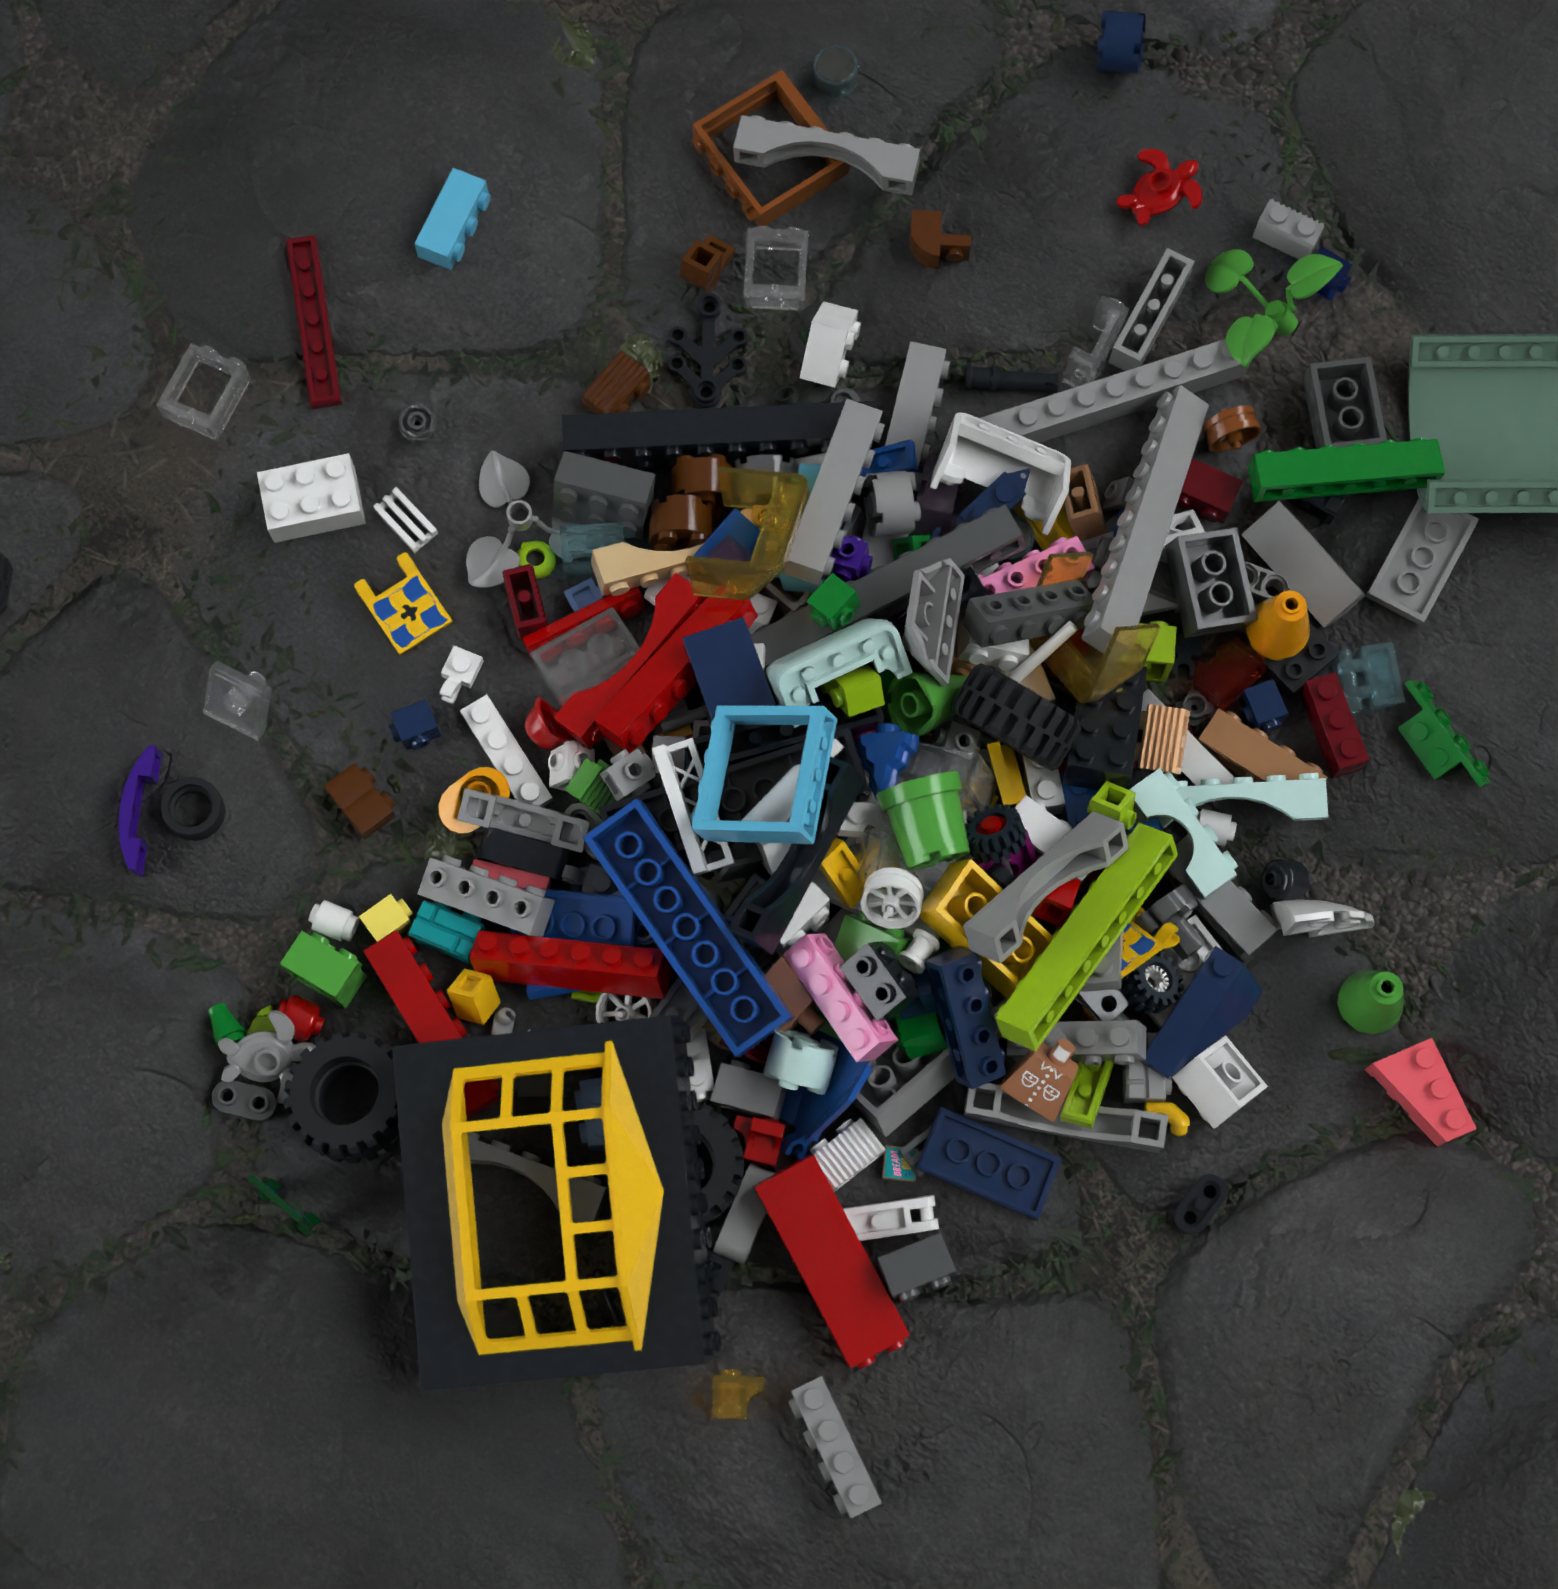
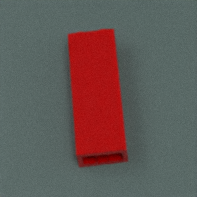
M810 1154L753 1185V1189L847 1365L850 1368L857 1366L858 1369H862L876 1361L874 1355L886 1349L890 1353L905 1345L904 1338L910 1336L815 1156Z

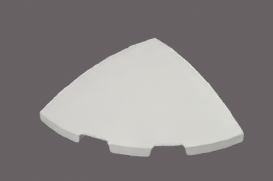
M1297 899L1273 902L1270 905L1272 919L1275 922L1274 927L1277 930L1282 929L1283 936L1308 932L1309 938L1368 929L1374 926V919L1371 914L1350 906L1328 901Z

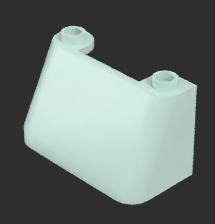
M867 618L774 660L766 668L765 676L772 696L779 706H809L811 702L814 704L819 701L815 687L871 661L878 673L888 669L893 672L897 679L913 672L900 634L895 626L888 620Z

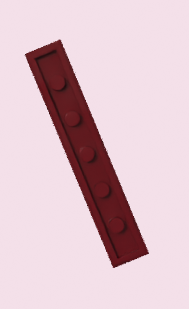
M316 235L286 239L310 406L312 409L342 405Z

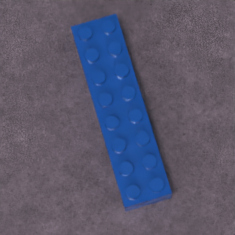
M636 798L583 837L735 1057L743 1056L795 1018L741 940L728 930L730 927L729 923L644 802Z

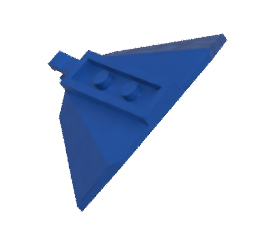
M802 1027V1028L792 1029V1030H796V1031H801V1032L808 1033L803 1027ZM819 1030L811 1035L810 1038L818 1042L823 1038L839 1047L826 1094L813 1093L807 1090V1087L800 1085L797 1090L787 1089L780 1118L796 1128L794 1133L787 1135L783 1139L780 1150L787 1155L793 1153L799 1159L804 1158L808 1145L812 1141L817 1142L822 1131L853 1103L871 1073V1065L866 1061L856 1062L843 1042Z

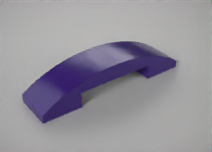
M149 745L136 761L126 781L120 803L119 839L121 849L129 870L136 877H143L148 848L141 838H136L145 784L158 785L163 754L155 745Z

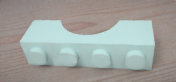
M1159 768L1129 790L1136 793L1135 805L1146 820L1155 818L1170 819L1179 823L1188 832L1193 844V856L1185 870V874L1203 899H1205L1237 876L1234 869L1238 865L1228 851L1221 853L1215 845V842L1219 839L1208 824L1202 827L1195 817L1199 814V811L1189 798L1183 801L1176 791L1180 788V785L1169 771L1164 774Z

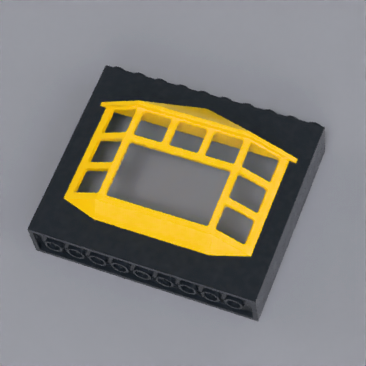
M666 1015L392 1046L421 1390L702 1365L718 1358L717 1352H721L722 1348L720 1332L715 1331L714 1317L718 1316V1303L716 1296H711L710 1282L715 1280L713 1262H708L707 1248L711 1247V1233L709 1227L704 1226L703 1216L704 1213L708 1212L706 1193H701L700 1179H704V1164L702 1158L698 1159L697 1145L701 1144V1132L699 1125H694L693 1111H697L698 1101L696 1091H691L690 1077L694 1076V1062L692 1056L688 1057L686 1043L691 1042V1031L689 1023H684V1017ZM602 1067L601 1106L599 1108L563 1111L564 1073L571 1070ZM552 1073L550 1112L514 1117L512 1115L514 1078L517 1076ZM502 1078L500 1117L497 1119L467 1122L464 1084L471 1081ZM601 1118L603 1121L606 1162L604 1164L569 1167L567 1165L564 1123ZM551 1124L566 1280L482 1289L468 1132ZM606 1174L609 1183L611 1219L574 1223L572 1220L569 1179L572 1177ZM612 1231L617 1275L579 1279L574 1235ZM617 1287L620 1292L627 1326L589 1329L585 1319L580 1291ZM566 1292L576 1331L538 1334L529 1296ZM515 1297L518 1302L525 1336L487 1338L483 1300Z

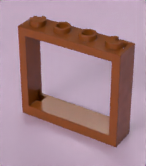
M783 70L778 71L692 124L693 139L691 140L698 153L706 155L712 172L716 176L721 175L726 182L725 187L733 199H739L745 216L749 221L754 220L760 229L849 174L850 164L823 157L829 166L761 207L710 139L741 119V115L748 116L775 98L779 99L798 126L807 128L815 126L828 131Z

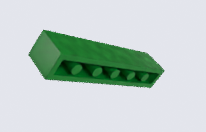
M1415 438L1406 442L1386 440L1379 444L1369 445L1359 442L1345 447L1325 445L1318 449L1308 450L1298 447L1283 452L1264 450L1254 454L1248 467L1254 502L1427 488V479H1442L1445 474V468L1438 439L1426 440L1425 438Z

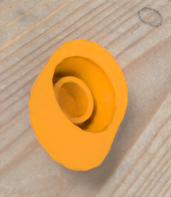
M478 767L469 771L442 794L438 804L439 817L442 823L451 831L470 833L480 827L479 825L457 820L465 788L509 798L510 786L506 777L499 770L491 767Z

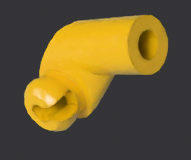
M1145 1102L1144 1111L1168 1115V1122L1171 1124L1170 1130L1173 1135L1184 1136L1187 1134L1188 1126L1190 1125L1189 1116L1172 1102Z

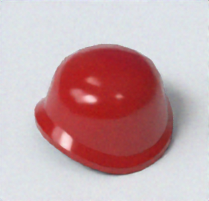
M541 696L536 698L534 707L525 719V730L529 738L537 746L553 750L566 741L574 740V738L564 732L553 717L558 710Z

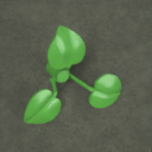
M1234 249L1217 256L1211 265L1208 266L1205 276V283L1209 290L1216 294L1227 293L1234 289L1239 281H1241L1265 307L1266 312L1263 316L1255 314L1253 318L1241 317L1232 324L1226 335L1227 348L1232 357L1241 366L1247 368L1252 359L1271 341L1275 332L1280 336L1292 333L1298 325V320L1293 314L1296 307L1293 304L1292 295L1295 299H1305L1318 292L1343 267L1340 261L1321 254H1310L1299 259L1287 274V280L1290 285L1286 287V304L1279 300L1268 303L1250 281L1244 277L1254 265L1253 259L1246 251Z

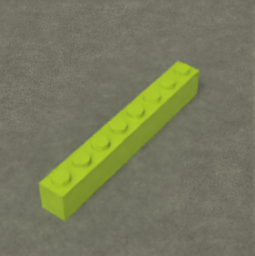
M1138 823L1132 833L1126 836L1129 849L1109 867H1106L1098 879L1091 883L1087 894L1079 904L1074 906L1065 924L1054 933L1048 947L1037 956L1034 966L1025 978L1018 982L1014 993L1008 1001L1000 1006L995 1019L1002 1037L1035 1052L1178 856L1171 834Z

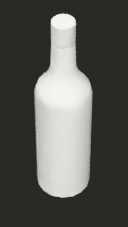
M835 738L833 740L831 757L836 756L844 748ZM801 764L793 766L741 821L786 822L791 817Z

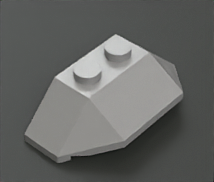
M951 558L943 559L914 571L909 605L907 607L905 632L902 637L905 650L942 686L949 685L965 578L963 572Z

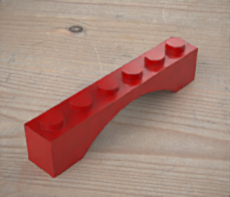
M675 573L655 596V612L651 628L635 656L619 672L606 681L590 689L573 693L553 717L561 729L589 750L596 743L602 741L604 735L593 719L707 599L704 591Z

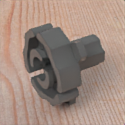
M1183 884L1165 895L1133 921L1152 937L1167 922L1177 926L1178 932L1175 934L1179 936L1180 941L1172 948L1182 961L1206 944L1188 922V919L1191 918L1190 915L1193 913L1192 910L1198 905V898L1187 884Z

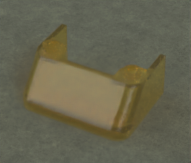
M718 467L717 474L724 506L752 509V522L761 530L750 562L687 556L685 561L693 595L747 600L759 593L785 569L809 496L807 480L801 474Z
M1090 551L1049 554L1037 586L1079 579L1090 592V589L1083 582V578L1093 554ZM1156 623L1116 627L1105 654L1083 641L1081 638L1084 629H1079L1047 657L1044 662L1079 702H1096L1142 670L1160 626ZM1053 635L1029 639V645L1036 651Z

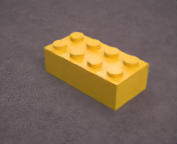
M972 859L950 863L922 903L919 917L952 948L961 946L970 950L964 924L1002 892L1003 889ZM1030 915L1023 931L1022 945L1002 963L977 954L982 963L981 975L1009 999L1014 993L1018 982L1025 978L1034 966L1035 959L1045 951L1053 936Z

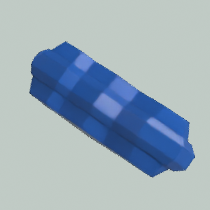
M879 724L875 728V733L860 735V738L856 739V748L859 757L862 758V767L869 774V786L876 800L875 795L898 784L899 773L908 768L910 756L917 753L919 736L903 732L895 724Z

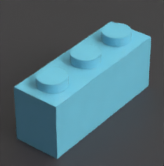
M455 168L452 169L414 243L419 258L449 270L452 269L455 261L459 262L465 251L464 244L468 236H472L475 233L478 224L477 218L481 210L485 211L490 202L491 195L488 192L486 180Z

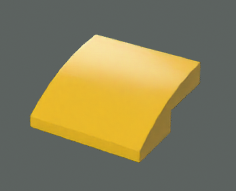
M999 741L987 744L1003 806L1007 804L1010 805L1011 809L1015 808L1026 796L1014 750L1006 745L1000 746Z

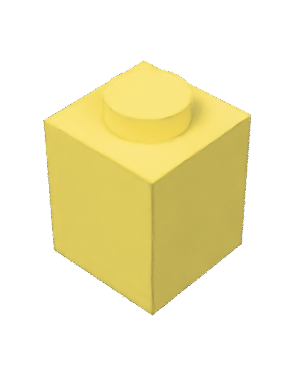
M390 894L361 914L359 918L375 940L379 942L395 931L402 935L409 930L412 922L408 917L413 915L403 899L396 901L392 894Z

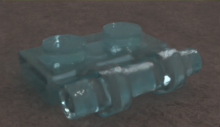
M1393 642L1361 646L1359 649L1361 659L1352 660L1350 649L1339 651L1340 663L1337 666L1339 675H1343L1346 689L1343 692L1349 703L1351 713L1363 711L1361 699L1369 698L1372 710L1402 706L1405 703ZM1364 671L1367 686L1358 687L1355 672Z

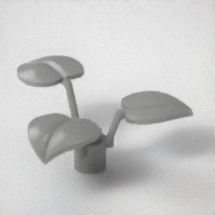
M492 450L481 467L479 491L485 503L493 508L502 507L508 502L506 513L510 526L508 527L504 544L496 537L485 536L477 539L470 546L466 557L468 583L477 588H493L504 584L502 571L519 567L520 562L518 554L508 549L515 530L525 531L529 529L532 523L539 526L546 533L551 534L549 546L557 557L564 560H577L586 556L603 542L604 534L602 530H595L590 526L574 522H564L555 517H552L551 528L540 521L538 516H533L530 505L526 501L520 500L527 494L530 486V478L526 469L518 462Z

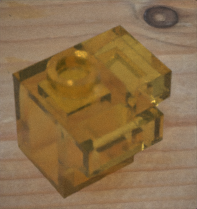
M721 1370L720 1375H713L712 1418L747 1420L748 1403L754 1395L764 1392L765 1378L741 1375V1370Z

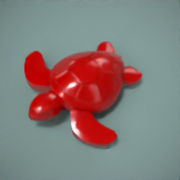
M1144 149L1138 153V160L1152 166L1155 171L1148 172L1138 180L1132 195H1122L1117 199L1119 207L1132 209L1137 223L1141 227L1148 224L1150 216L1166 213L1176 207L1183 200L1184 196L1188 199L1191 208L1197 209L1202 203L1203 193L1199 183L1191 179L1198 172V161H1184L1175 170L1170 169L1169 159L1163 151Z

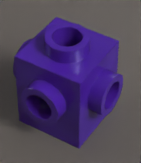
M844 536L840 549L833 548L830 557L835 558V562L830 575L832 573L845 583L857 581L864 577V574L868 575L873 561V556L869 555L868 542H864V540L857 536Z

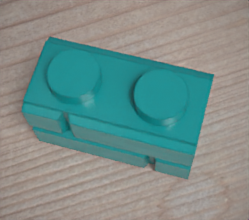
M424 900L409 930L408 936L411 941L471 965L469 956L478 930L486 931L484 924L480 923L482 918L465 911L460 915L450 911L451 906L437 901L431 903Z

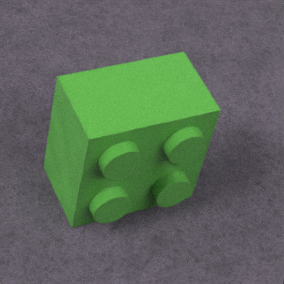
M301 931L280 965L291 977L346 1009L367 977L361 969L363 964L357 961L358 958L343 948H340L339 952L335 951V947L329 944L330 941L319 933L313 931L310 936Z

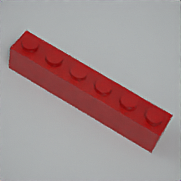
M722 582L593 719L604 737L623 750L626 749L629 754L632 753L697 683L682 638L744 617L747 627L750 628L758 617L750 599Z
M479 930L469 956L474 970L491 975L493 981L665 999L672 975L670 963L661 949Z
M395 931L363 951L418 1043L461 1039L464 1035L468 1034L459 1018L456 1017L452 1020L446 1009L451 1007L442 990L435 993L429 982L434 980V977L426 964H417L413 955L418 951L409 936L402 939L398 931ZM496 1079L471 1081L464 1084L467 1120L500 1100L496 1091L500 1090L501 1087Z

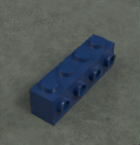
M957 946L926 959L925 962L956 1082L975 1089L1006 1075L1003 1063L1005 1062V1054L998 1043L996 1035L998 1026L989 1008L990 994L983 984L980 972L982 970V963L979 956L969 949Z

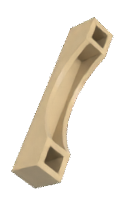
M772 501L741 510V513L776 544L781 546L783 530ZM620 542L594 549L591 556V565L602 596L608 594L619 596L636 586H642L643 588L651 587L662 579L672 577L675 573L685 577L689 572L695 570L709 571L706 566L693 556L703 544L676 551H653Z

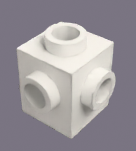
M566 741L562 746L551 750L548 760V767L550 769L549 787L565 791V787L569 785L572 776L576 775V771L580 769L583 760L589 759L595 763V749L589 750L578 741Z

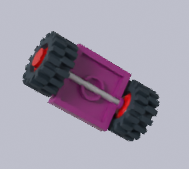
M995 804L994 809H990L988 805L984 807V812L975 811V817L969 816L966 819L968 824H965L970 854L974 857L972 860L986 874V871L993 863H999L1018 878L1038 860L1029 834L1024 828L1017 809L1014 807L1011 809L1010 805L1007 804L1003 808L1001 804ZM1031 915L1042 927H1047V921Z

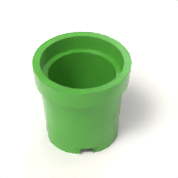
M958 771L943 772L913 779L889 787L875 795L881 812L887 814L908 870L935 866L938 862L945 860L949 862L970 854L959 793L962 792V786Z

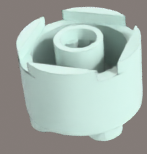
M796 1030L787 1032L776 1031L766 1060L764 1075L779 1080L778 1085L783 1088L797 1090L800 1085L807 1087V1090L813 1093L824 1095L830 1083L839 1047L823 1038L818 1042L810 1038L811 1035Z

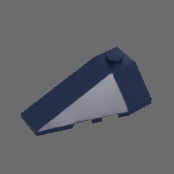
M1215 946L1206 955L1183 991L1182 996L1178 999L1147 1048L1146 1060L1140 1061L1168 1079L1245 1019L1263 991L1246 966Z

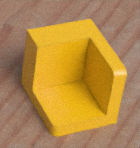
M465 968L447 989L456 1016L481 1025L486 1023L501 1002L491 975Z

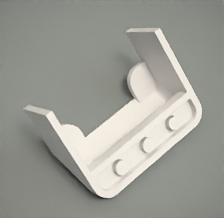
M959 412L955 414L933 470L930 487L936 489L939 482L953 486L954 484L962 483L965 478L988 488L1005 471L1006 473L1030 469L1024 491L1026 495L1020 500L1021 508L1025 511L1024 515L1029 519L1038 522L1043 520L1042 533L1048 535L1069 492L1071 460L1057 450L972 415ZM1021 473V478H1025V474Z

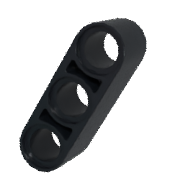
M486 827L475 859L546 876L551 879L552 884L562 886L565 883L562 881L565 865H571L574 854L558 846L500 829Z

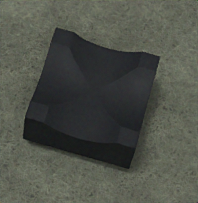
M1310 622L1309 639L1299 654L1276 661L1264 658L1254 651L1252 646L1246 654L1254 664L1260 667L1271 679H1274L1275 684L1288 700L1301 690L1306 681L1315 678L1332 664L1339 655V652Z

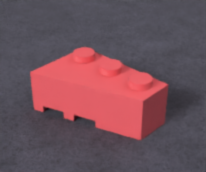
M1433 1038L1376 1061L1364 1069L1387 1090L1386 1093L1393 1100H1396L1404 1108L1412 1121L1437 1147L1477 1129Z

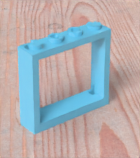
M717 706L715 717L712 719L710 726L711 737L709 747L704 754L705 766L702 779L698 784L699 796L696 810L692 814V830L706 841L814 844L837 718L825 706ZM736 725H808L790 822L717 820Z

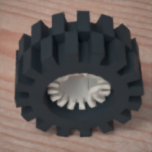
M1159 951L1123 977L1121 984L1126 985V987L1121 989L1123 995L1127 993L1130 995V998L1127 999L1128 1003L1131 1004L1135 1001L1137 1003L1135 1006L1136 1010L1140 1011L1144 1008L1145 1014L1152 1012L1157 1014L1177 1002L1182 996L1180 992L1184 990V985L1179 983L1184 978L1183 974L1177 975L1176 973L1180 970L1178 964L1174 967L1170 964L1174 959L1170 956L1164 959V952ZM1149 977L1155 982V987L1149 985L1150 982H1147Z

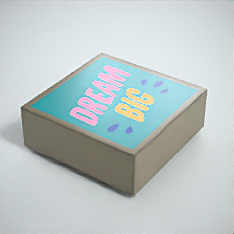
M885 1145L882 1180L915 1183L916 1174L898 1152L903 1147ZM913 1148L908 1153L913 1157L918 1153V1149Z

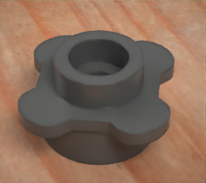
M1198 690L1188 691L1185 699L1177 702L1175 708H1183L1190 711L1188 724L1192 727L1199 726L1201 719L1205 715H1210L1213 711V705ZM1191 706H1196L1197 710L1193 711Z

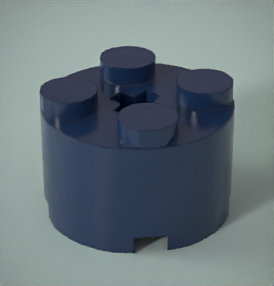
M1103 10L1101 19L1103 32L1102 35H1099L1097 54H1099L1097 71L1139 74L1144 50L1143 38L1146 29V14Z

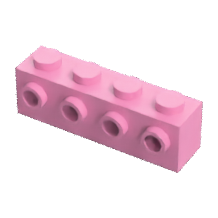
M1078 536L1068 540L1063 537L1051 543L1049 548L1042 552L1033 550L1024 555L1021 561L1013 565L1011 562H1006L994 570L995 573L986 577L983 574L978 576L989 592L986 595L1076 579H1079L1082 583L1089 580L1095 566Z
M825 933L805 934L783 954L856 1062L875 1060L898 1041L886 1020L877 1021L839 968L845 962Z

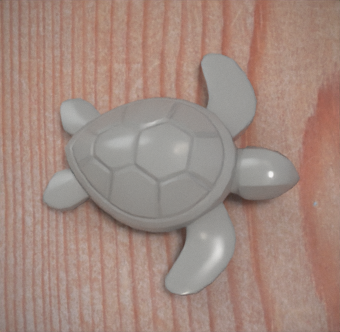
M275 1010L269 1012V1019L276 1031H257L243 1037L237 1043L229 1038H222L218 1041L222 1053L227 1054V1061L230 1064L224 1067L221 1079L224 1082H231L239 1074L258 1082H270L280 1078L281 1086L277 1095V1103L284 1104L283 1100L289 1098V1095L284 1091L285 1081H292L293 1075L289 1072L294 1062H301L303 1060L299 1054L306 1047L311 1051L316 1045L308 1042L293 1044L291 1041L295 1035L293 1022L284 1013Z

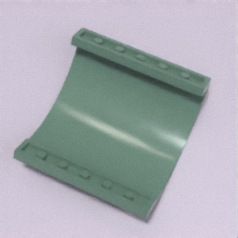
M1558 334L1411 335L1407 394L1409 441L1415 438H1425L1426 440L1438 439L1445 468V474L1442 479H1427V488H1417L1419 499L1426 512L1558 513Z

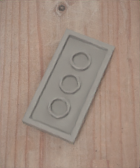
M1418 498L1365 597L1422 626L1479 519L1469 513H1427Z

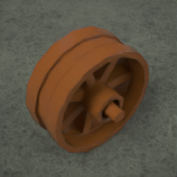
M1248 405L1223 409L1220 413L1204 422L1201 428L1204 437L1207 438L1206 443L1210 452L1214 453L1233 449L1239 450L1242 448L1241 446L1259 436L1262 431L1258 420H1256L1253 407Z

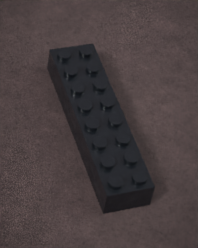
M850 728L836 731L834 738L844 748L834 758L849 763L866 779ZM805 742L727 766L718 810L720 820L741 821L793 766L801 764ZM689 778L683 788V792L686 798L697 803L699 782ZM867 780L857 797L871 793ZM665 787L598 807L604 822L636 798L641 800L679 854L686 852ZM687 802L690 813H692L695 806ZM698 835L700 843L702 845L704 839ZM709 841L707 845H710V844H713V843H716V842H714V841Z

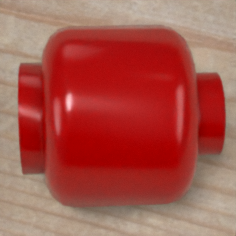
M292 995L288 1000L283 998L277 1010L284 1013L293 1022L295 1035L292 1039L298 1042H306L311 1034L318 1036L325 1018L319 1016L321 1008L318 1003L299 995Z

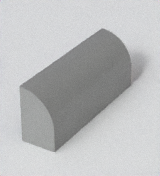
M1280 501L1241 534L1274 572L1281 574L1287 579L1289 589L1300 593L1305 598L1307 609L1324 628L1341 618L1366 596Z

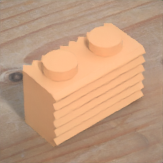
M1147 704L1146 711H1141L1139 730H1143L1141 743L1137 742L1134 761L1138 762L1137 768L1156 771L1160 768L1164 773L1169 771L1171 774H1181L1190 711L1183 708Z

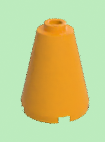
M1288 590L1256 605L1255 610L1258 620L1245 627L1246 635H1248L1253 650L1264 658L1276 661L1299 654L1306 645L1310 635L1305 598L1296 591Z

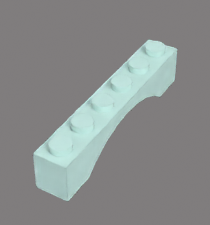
M1319 773L1299 774V780H1286V775L1266 776V782H1253V777L1233 778V784H1220V779H1203L1199 786H1188V781H1177L1180 785V788L1176 790L1183 801L1189 798L1195 807L1208 802L1226 799L1249 800L1279 810L1294 821L1328 819L1326 778L1319 779ZM1134 804V812L1137 813L1135 823L1147 821ZM1159 818L1162 828H1166L1173 821Z

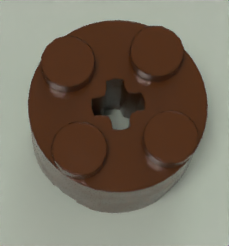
M712 454L709 457L696 458L690 455L680 456L676 459V465L671 470L672 495L686 494L702 498V504L707 505L708 502L711 504L712 519L722 516V510L729 507L730 512L735 505L733 468L726 462V456L722 454Z
M686 494L667 496V502L658 504V499H656L649 505V544L653 551H676L692 548L705 543L712 535V506L709 502L707 505L702 504V498Z

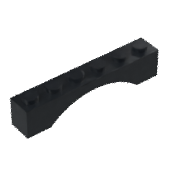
M830 756L814 844H791L779 867L755 893L743 901L728 930L746 944L773 955L866 781L849 763Z

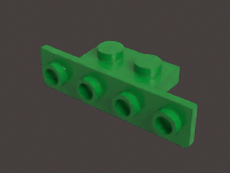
M1417 680L1406 682V687L1423 710L1397 729L1434 780L1439 779L1462 762L1479 787H1485L1490 784L1491 781L1487 777L1490 774L1488 768L1480 759L1475 761L1468 751L1471 749L1469 742L1461 733L1456 735L1449 725L1452 723V719L1442 707L1438 709L1432 702L1431 698L1434 695L1423 681L1420 683Z

